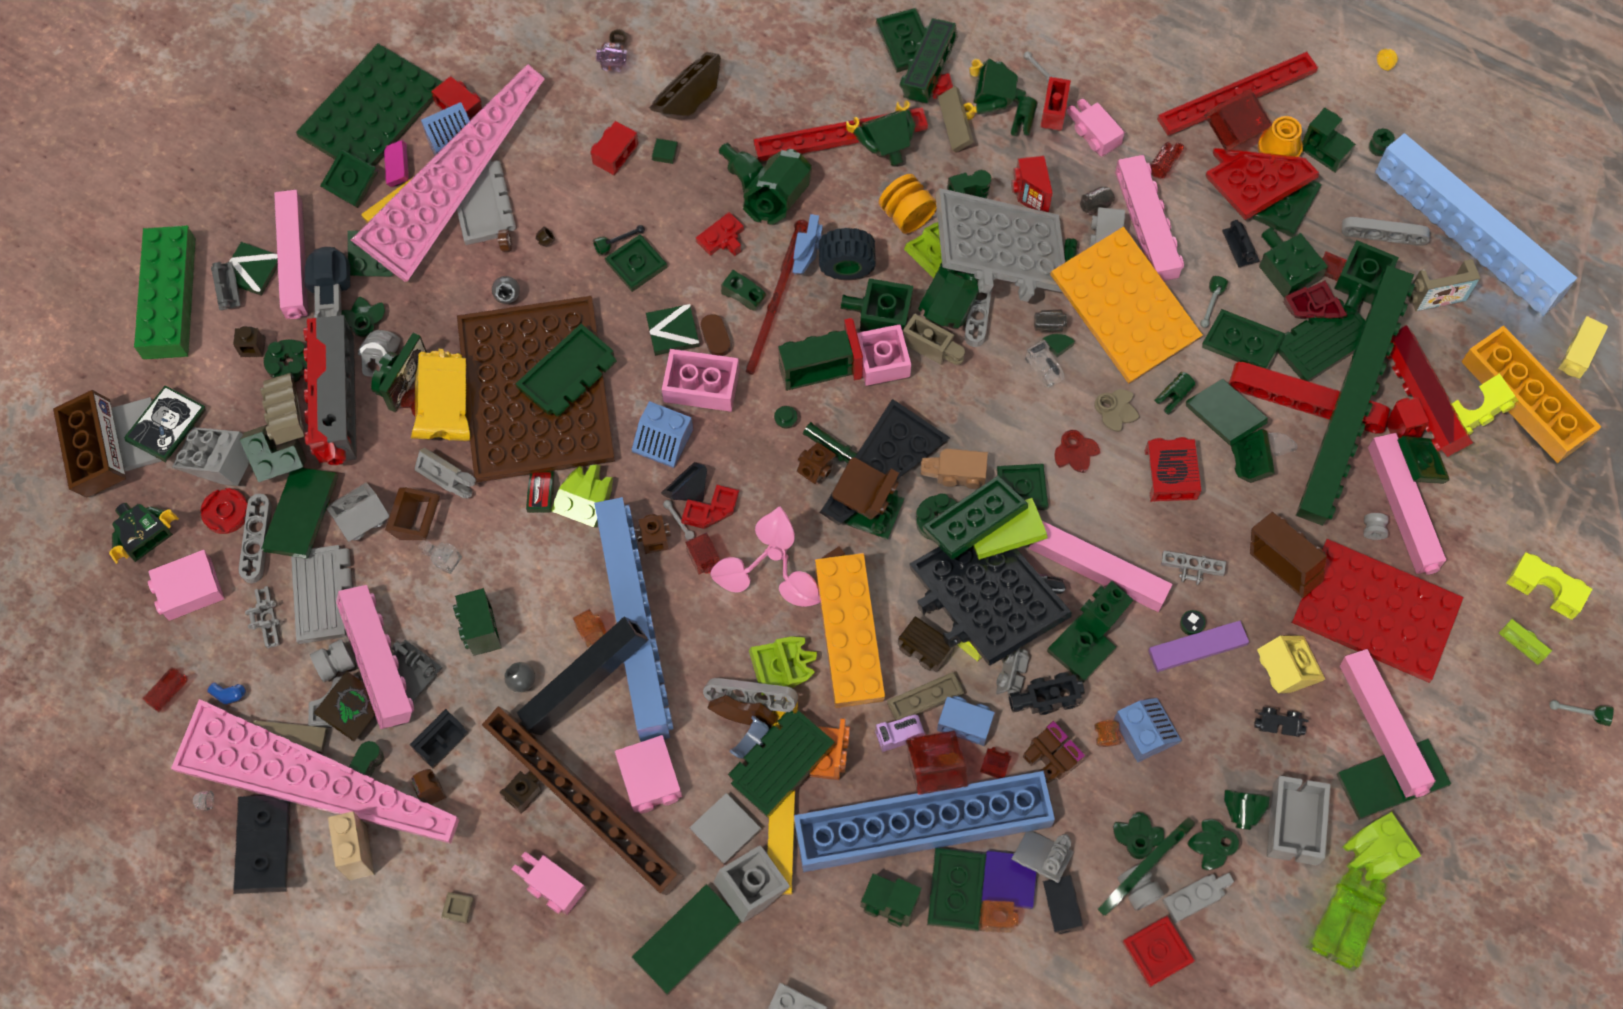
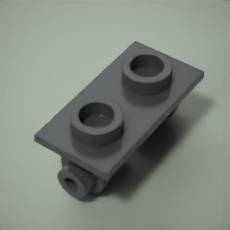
M222 262L212 263L211 271L219 310L241 306L233 262L224 264Z

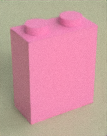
M205 550L148 571L151 578L148 581L149 588L157 597V601H154L159 615L163 614L169 621L224 600L212 560Z
M663 735L615 751L634 813H647L652 811L654 806L660 804L671 805L676 803L678 798L682 797Z

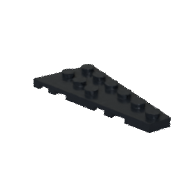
M892 399L855 458L883 474H886L890 469L897 471L899 475L896 480H898L922 461V458H926L950 437ZM831 493L819 513L840 525L856 513V511L835 500Z

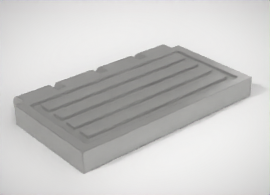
M491 159L489 160L457 208L465 245L498 238V231L502 229H508L509 232L516 229L500 161L492 162Z
M339 545L312 549L308 559L291 556L297 643L303 644L347 637L336 600L338 591L352 588L351 569L346 568L351 566L350 550L347 548L341 549Z

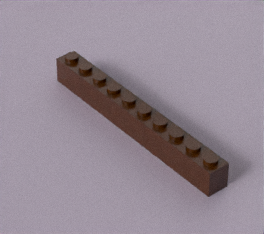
M498 706L483 722L482 726L660 894L668 895L684 877L531 732H528L508 710Z

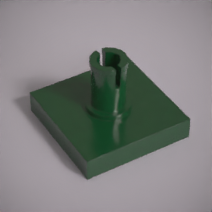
M1079 615L1048 647L1047 652L1084 683L1116 650V646L1105 636L1098 640L1077 621L1080 617Z

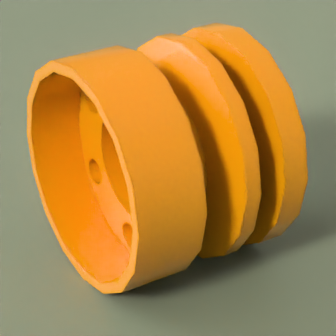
M913 174L903 175L888 185L881 194L878 204L889 217H892V221L903 234L915 232L923 227L937 210L936 200L927 190H924V186Z

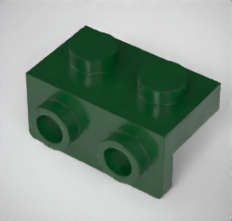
M1260 429L1231 446L1236 463L1235 472L1238 478L1253 483L1275 474L1268 431Z

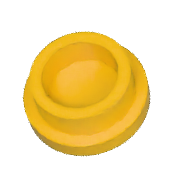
M1382 49L1377 54V63L1383 70L1392 69L1398 61V56L1392 49Z

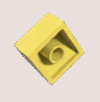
M1279 636L1257 649L1260 655V662L1270 676V683L1278 693H1291L1325 680L1304 636Z

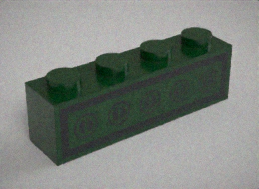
M932 18L929 26L924 28L923 39L921 42H918L915 56L913 59H910L906 75L902 76L900 81V88H902L904 98L924 103L929 102L958 38L956 23Z

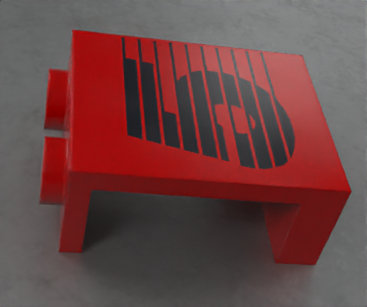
M1179 437L1174 440H1164L1162 438H1155L1148 441L1144 451L1145 455H1149L1152 488L1149 493L1150 502L1197 500L1201 493V483L1195 439Z

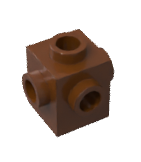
M817 442L808 451L805 449L798 458L800 463L796 472L816 484L822 478L826 479L830 475L836 454Z
M649 514L642 519H638L640 528H635L638 542H643L645 554L669 550L666 537L671 536L669 523H663L662 515Z

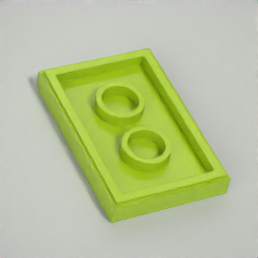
M1032 498L1025 500L1028 503V509L973 545L978 559L1048 539L1047 532Z

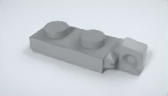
M1229 873L1216 879L1214 874L1209 877L1206 876L1164 898L1162 901L1176 924L1218 902L1221 897L1226 895L1223 889L1231 886L1234 880Z

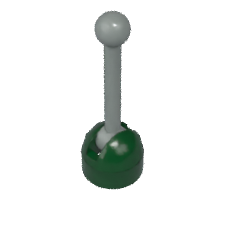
M1212 276L1210 279L1209 290L1213 294L1206 315L1200 322L1203 328L1209 326L1208 320L1217 295L1223 294L1227 289L1229 282L1223 277Z
M1552 700L1549 703V707L1552 710L1559 708L1592 715L1598 724L1610 726L1613 720L1614 708L1610 706H1599L1593 711L1559 704L1556 700Z

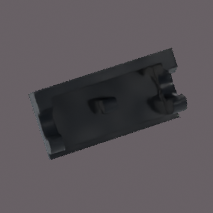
M445 709L409 745L415 753L434 769L469 733Z
M1071 875L1061 877L1059 883L1052 879L1043 881L1054 932L1066 934L1084 930Z

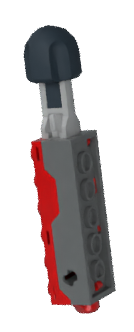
M325 246L315 249L308 256L305 263V287L315 294L314 318L307 319V328L303 330L304 339L307 342V348H304V359L307 362V369H304L305 382L308 383V389L304 390L305 402L308 403V410L304 411L305 422L308 424V431H305V443L310 446L312 455L316 456L319 463L327 462L330 465H341L346 460L357 459L354 335L341 311L342 291L350 288V264L348 258L335 247Z

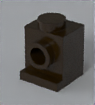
M243 326L235 328L233 345L240 357H263L266 337L261 335L258 328Z
M520 771L499 793L508 804L522 814L542 791L537 785L540 781L533 774L528 772L525 775ZM522 784L525 785L523 791H517Z

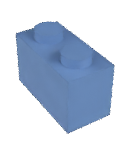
M947 696L938 722L937 731L984 746L995 712L990 711V708L985 705L977 704L975 706L967 703L961 697L953 696L951 698Z

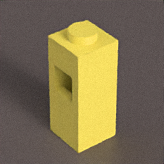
M1586 316L1578 327L1558 369L1564 371L1569 376L1580 379L1588 369L1608 326Z

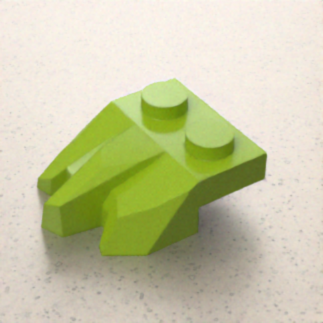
M938 222L926 227L922 235L906 243L904 248L933 278L942 263Z
M591 465L586 474L583 473V469L580 466L577 467L560 486L551 511L586 525L597 527L598 521L594 503L609 500L612 492L613 477H605L603 480H600V465Z
M792 636L776 639L774 643L754 646L749 649L758 683L790 688L807 681L815 673L813 669L806 665L816 660L817 652L802 650L801 647L805 644V638Z
M1392 812L1360 830L1342 846L1346 851H1353L1355 853V857L1346 867L1352 871L1365 867L1367 870L1364 876L1366 881L1380 882L1421 857V854Z

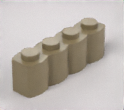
M291 373L263 381L264 387L260 388L264 399L262 404L266 412L264 417L267 423L266 431L269 439H274L276 445L304 437L297 387Z

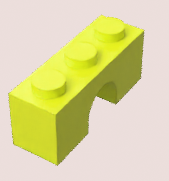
M1500 373L1479 386L1484 394V402L1480 408L1467 410L1459 400L1452 403L1469 435L1480 424L1484 426L1494 420L1493 416L1501 411L1503 413L1508 412L1515 407L1514 403L1518 399Z
M1527 552L1518 560L1506 584L1526 595H1529L1536 585L1547 586L1554 595L1550 608L1571 620L1581 612L1592 591V588L1587 586L1582 580L1570 577L1560 568L1550 566L1538 556Z

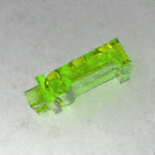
M1351 867L1337 881L1336 889L1306 948L1327 959L1332 956V962L1351 972L1360 966L1361 957L1374 923L1379 915L1381 906L1385 904L1387 899L1384 897L1385 883L1372 879L1368 888L1361 885L1360 881L1364 873L1354 867Z

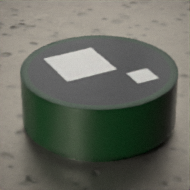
M1195 610L1185 612L1180 619L1181 630L1189 636L1202 632L1205 627L1204 616Z

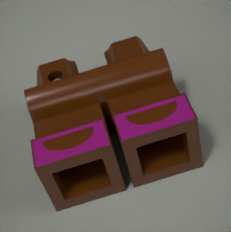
M1052 721L1042 733L1032 739L1030 747L1025 751L1023 758L1031 766L1040 759L1046 766L1040 771H1044L1047 784L1056 778L1061 780L1083 763L1085 755L1071 740H1068V736Z

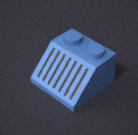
M461 102L421 120L428 144L434 155L469 122Z
M649 401L639 420L632 452L675 468L693 431L692 417Z
M1158 698L1138 701L1117 711L1114 722L1137 763L1182 741Z

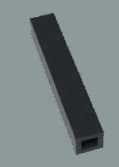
M623 617L517 712L521 719L520 724L528 732L542 736L649 641L639 624L627 617Z

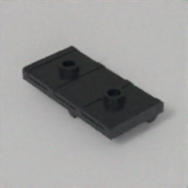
M267 795L238 797L234 894L287 892L290 801Z

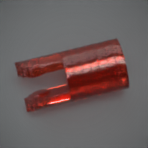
M1166 142L1150 164L1151 174L1156 178H1165L1183 152L1184 145L1175 143L1172 147L1170 142Z
M171 667L142 698L145 703L158 713L188 681V676L179 673V670Z

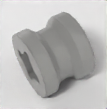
M1381 513L1365 515L1364 523L1366 528L1363 532L1364 537L1372 540L1387 538L1388 529H1386V525L1389 522L1388 516Z

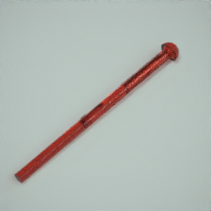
M800 219L794 224L795 230L780 269L781 274L771 302L767 306L766 316L746 368L748 374L753 375L755 373L794 264L793 258L798 232L807 233L809 223L806 220Z

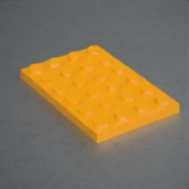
M1124 226L1050 273L1128 384L1202 336V333Z

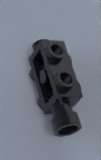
M1063 672L1055 675L1054 679L1045 681L1043 677L1030 681L1031 685H1027L1025 693H1019V691L1009 693L1008 699L1013 713L1030 707L1032 714L1047 715L1052 713L1053 709L1063 708V710H1070L1077 707V704L1081 702V695L1085 694L1082 681H1077L1075 675L1069 676L1068 672ZM1066 692L1069 696L1061 697L1060 693ZM1042 697L1045 701L1037 702L1036 698Z

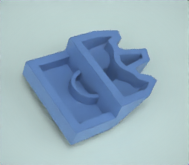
M810 214L807 233L798 232L793 258L794 275L804 274L809 264L816 258L819 240L822 237L823 225L819 224V215Z

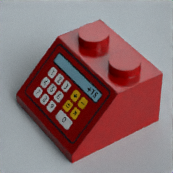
M1045 156L1019 158L1017 168L1013 169L1012 192L1016 193L1018 202L1024 206L1049 213L1053 192Z

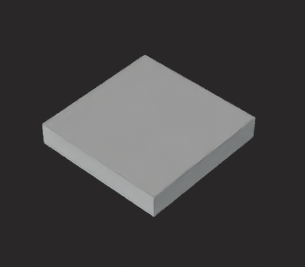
M727 793L689 827L724 865L761 831V828Z

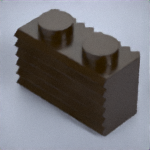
M916 616L898 638L900 651L909 657L913 655L919 660V664L928 671L933 669L935 672H938L955 647L950 648L944 641L942 634Z

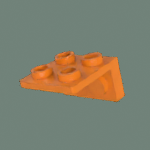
M840 718L839 729L817 726L835 741L836 745L810 772V777L839 780L840 772L845 773L847 751H843V748L848 749L850 727L845 726L846 719Z

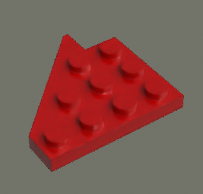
M1221 148L1213 149V156L1220 164L1206 172V178L1244 220L1254 216L1319 177V171L1306 158Z

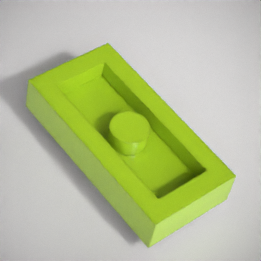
M1513 619L1498 633L1537 665L1552 651L1539 641L1533 632L1524 629Z

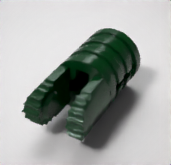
M1024 96L1019 99L1011 128L1012 136L1019 135L1021 125H1023L1024 135H1030L1038 105L1034 98Z
M1180 372L1154 401L1159 404L1169 396L1172 401L1164 408V412L1169 415L1187 393L1196 386V383L1189 374Z

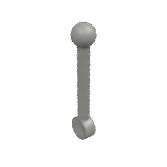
M1027 51L1024 53V58L1030 60L1047 78V83L1049 82V77H1055L1054 75H1049L1032 57L1031 52Z
M665 500L663 506L669 509L685 532V539L692 541L694 539V532L689 531L685 524L681 523V518L672 507V501Z

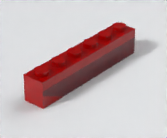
M1408 325L1400 328L1397 336H1392L1390 342L1394 343V346L1387 358L1389 360L1393 359L1395 362L1392 368L1397 377H1403L1405 383L1402 384V387L1408 396L1412 395L1413 398H1419L1429 421L1425 429L1428 433L1432 432L1435 437L1431 439L1434 447L1438 452L1442 450L1448 457L1473 444V441L1415 335Z

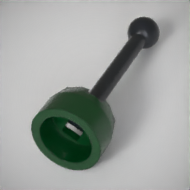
M638 225L636 229L613 239H608L604 236L593 239L595 250L599 256H602L611 250V244L636 233L642 234L645 231V227Z

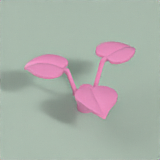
M780 506L763 516L756 524L755 531L757 537L761 542L769 545L761 556L746 569L742 560L728 557L717 562L711 570L710 575L712 579L721 587L731 592H742L750 584V577L747 573L751 572L767 555L775 561L782 559L783 578L785 579L779 585L782 597L789 603L797 606L807 607L820 603L818 585L812 576L801 571H795L790 576L787 574V560L789 556L786 553L795 540V533L788 516Z

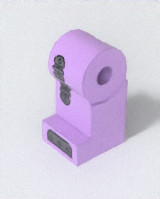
M911 715L887 724L886 722L876 724L875 734L882 752L909 744L925 736L918 715Z

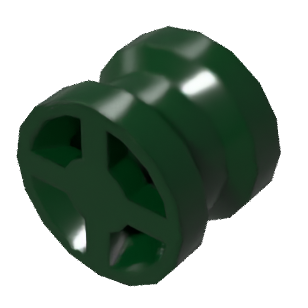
M1384 128L1376 130L1369 142L1370 152L1376 156H1383L1386 148L1395 141L1394 134Z

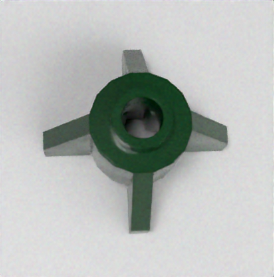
M1225 790L1224 801L1231 822L1236 823V828L1251 830V826H1257V823L1269 807L1270 797Z

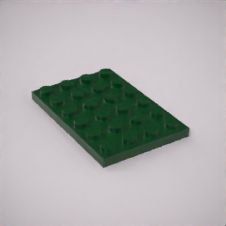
M377 43L296 131L297 137L334 160L342 148L375 167L385 156L384 150L386 146L396 143L434 101L432 91L443 81Z

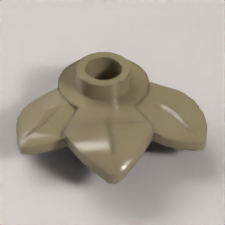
M1118 389L1112 394L1103 393L1096 398L1094 403L1095 409L1102 415V421L1106 427L1120 432L1122 423H1131L1139 418L1137 411L1129 404L1133 397L1132 392ZM1107 403L1110 407H1104L1102 404Z

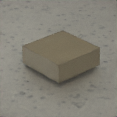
M448 892L441 918L467 924L474 898Z

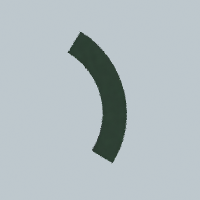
M1190 817L1185 819L1138 865L1097 910L1103 916L1108 915L1161 858L1195 826V822Z

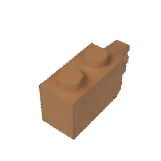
M944 449L940 452V457L922 458L921 475L938 478V483L947 487L961 485L970 489H978L985 485L988 452Z

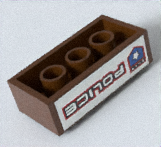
M90 390L53 408L69 490L88 498L126 480L109 398L94 390Z

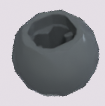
M501 276L493 282L491 290L496 301L502 304H510L519 297L520 286L514 278Z
M525 662L512 664L504 675L505 684L515 693L528 691L535 682V672Z

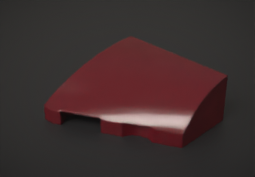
M1322 281L1309 288L1304 287L1285 296L1283 300L1284 305L1295 318H1344L1347 316L1338 297H1334L1326 281Z

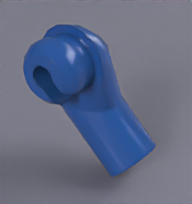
M214 682L209 686L207 692L221 703L230 704L239 701L245 695L246 690L241 684L224 689Z

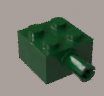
M1273 227L1268 228L1262 233L1261 237L1270 246L1271 250L1264 253L1259 268L1283 298L1322 280L1328 266L1301 233L1287 241H1283L1274 231Z
M1356 240L1334 289L1349 295L1343 306L1345 312L1356 314L1361 301L1372 304L1387 265L1395 268L1399 257Z
M869 278L865 296L858 298L843 294L841 309L860 312V331L901 325L903 332V329L908 324L914 286Z

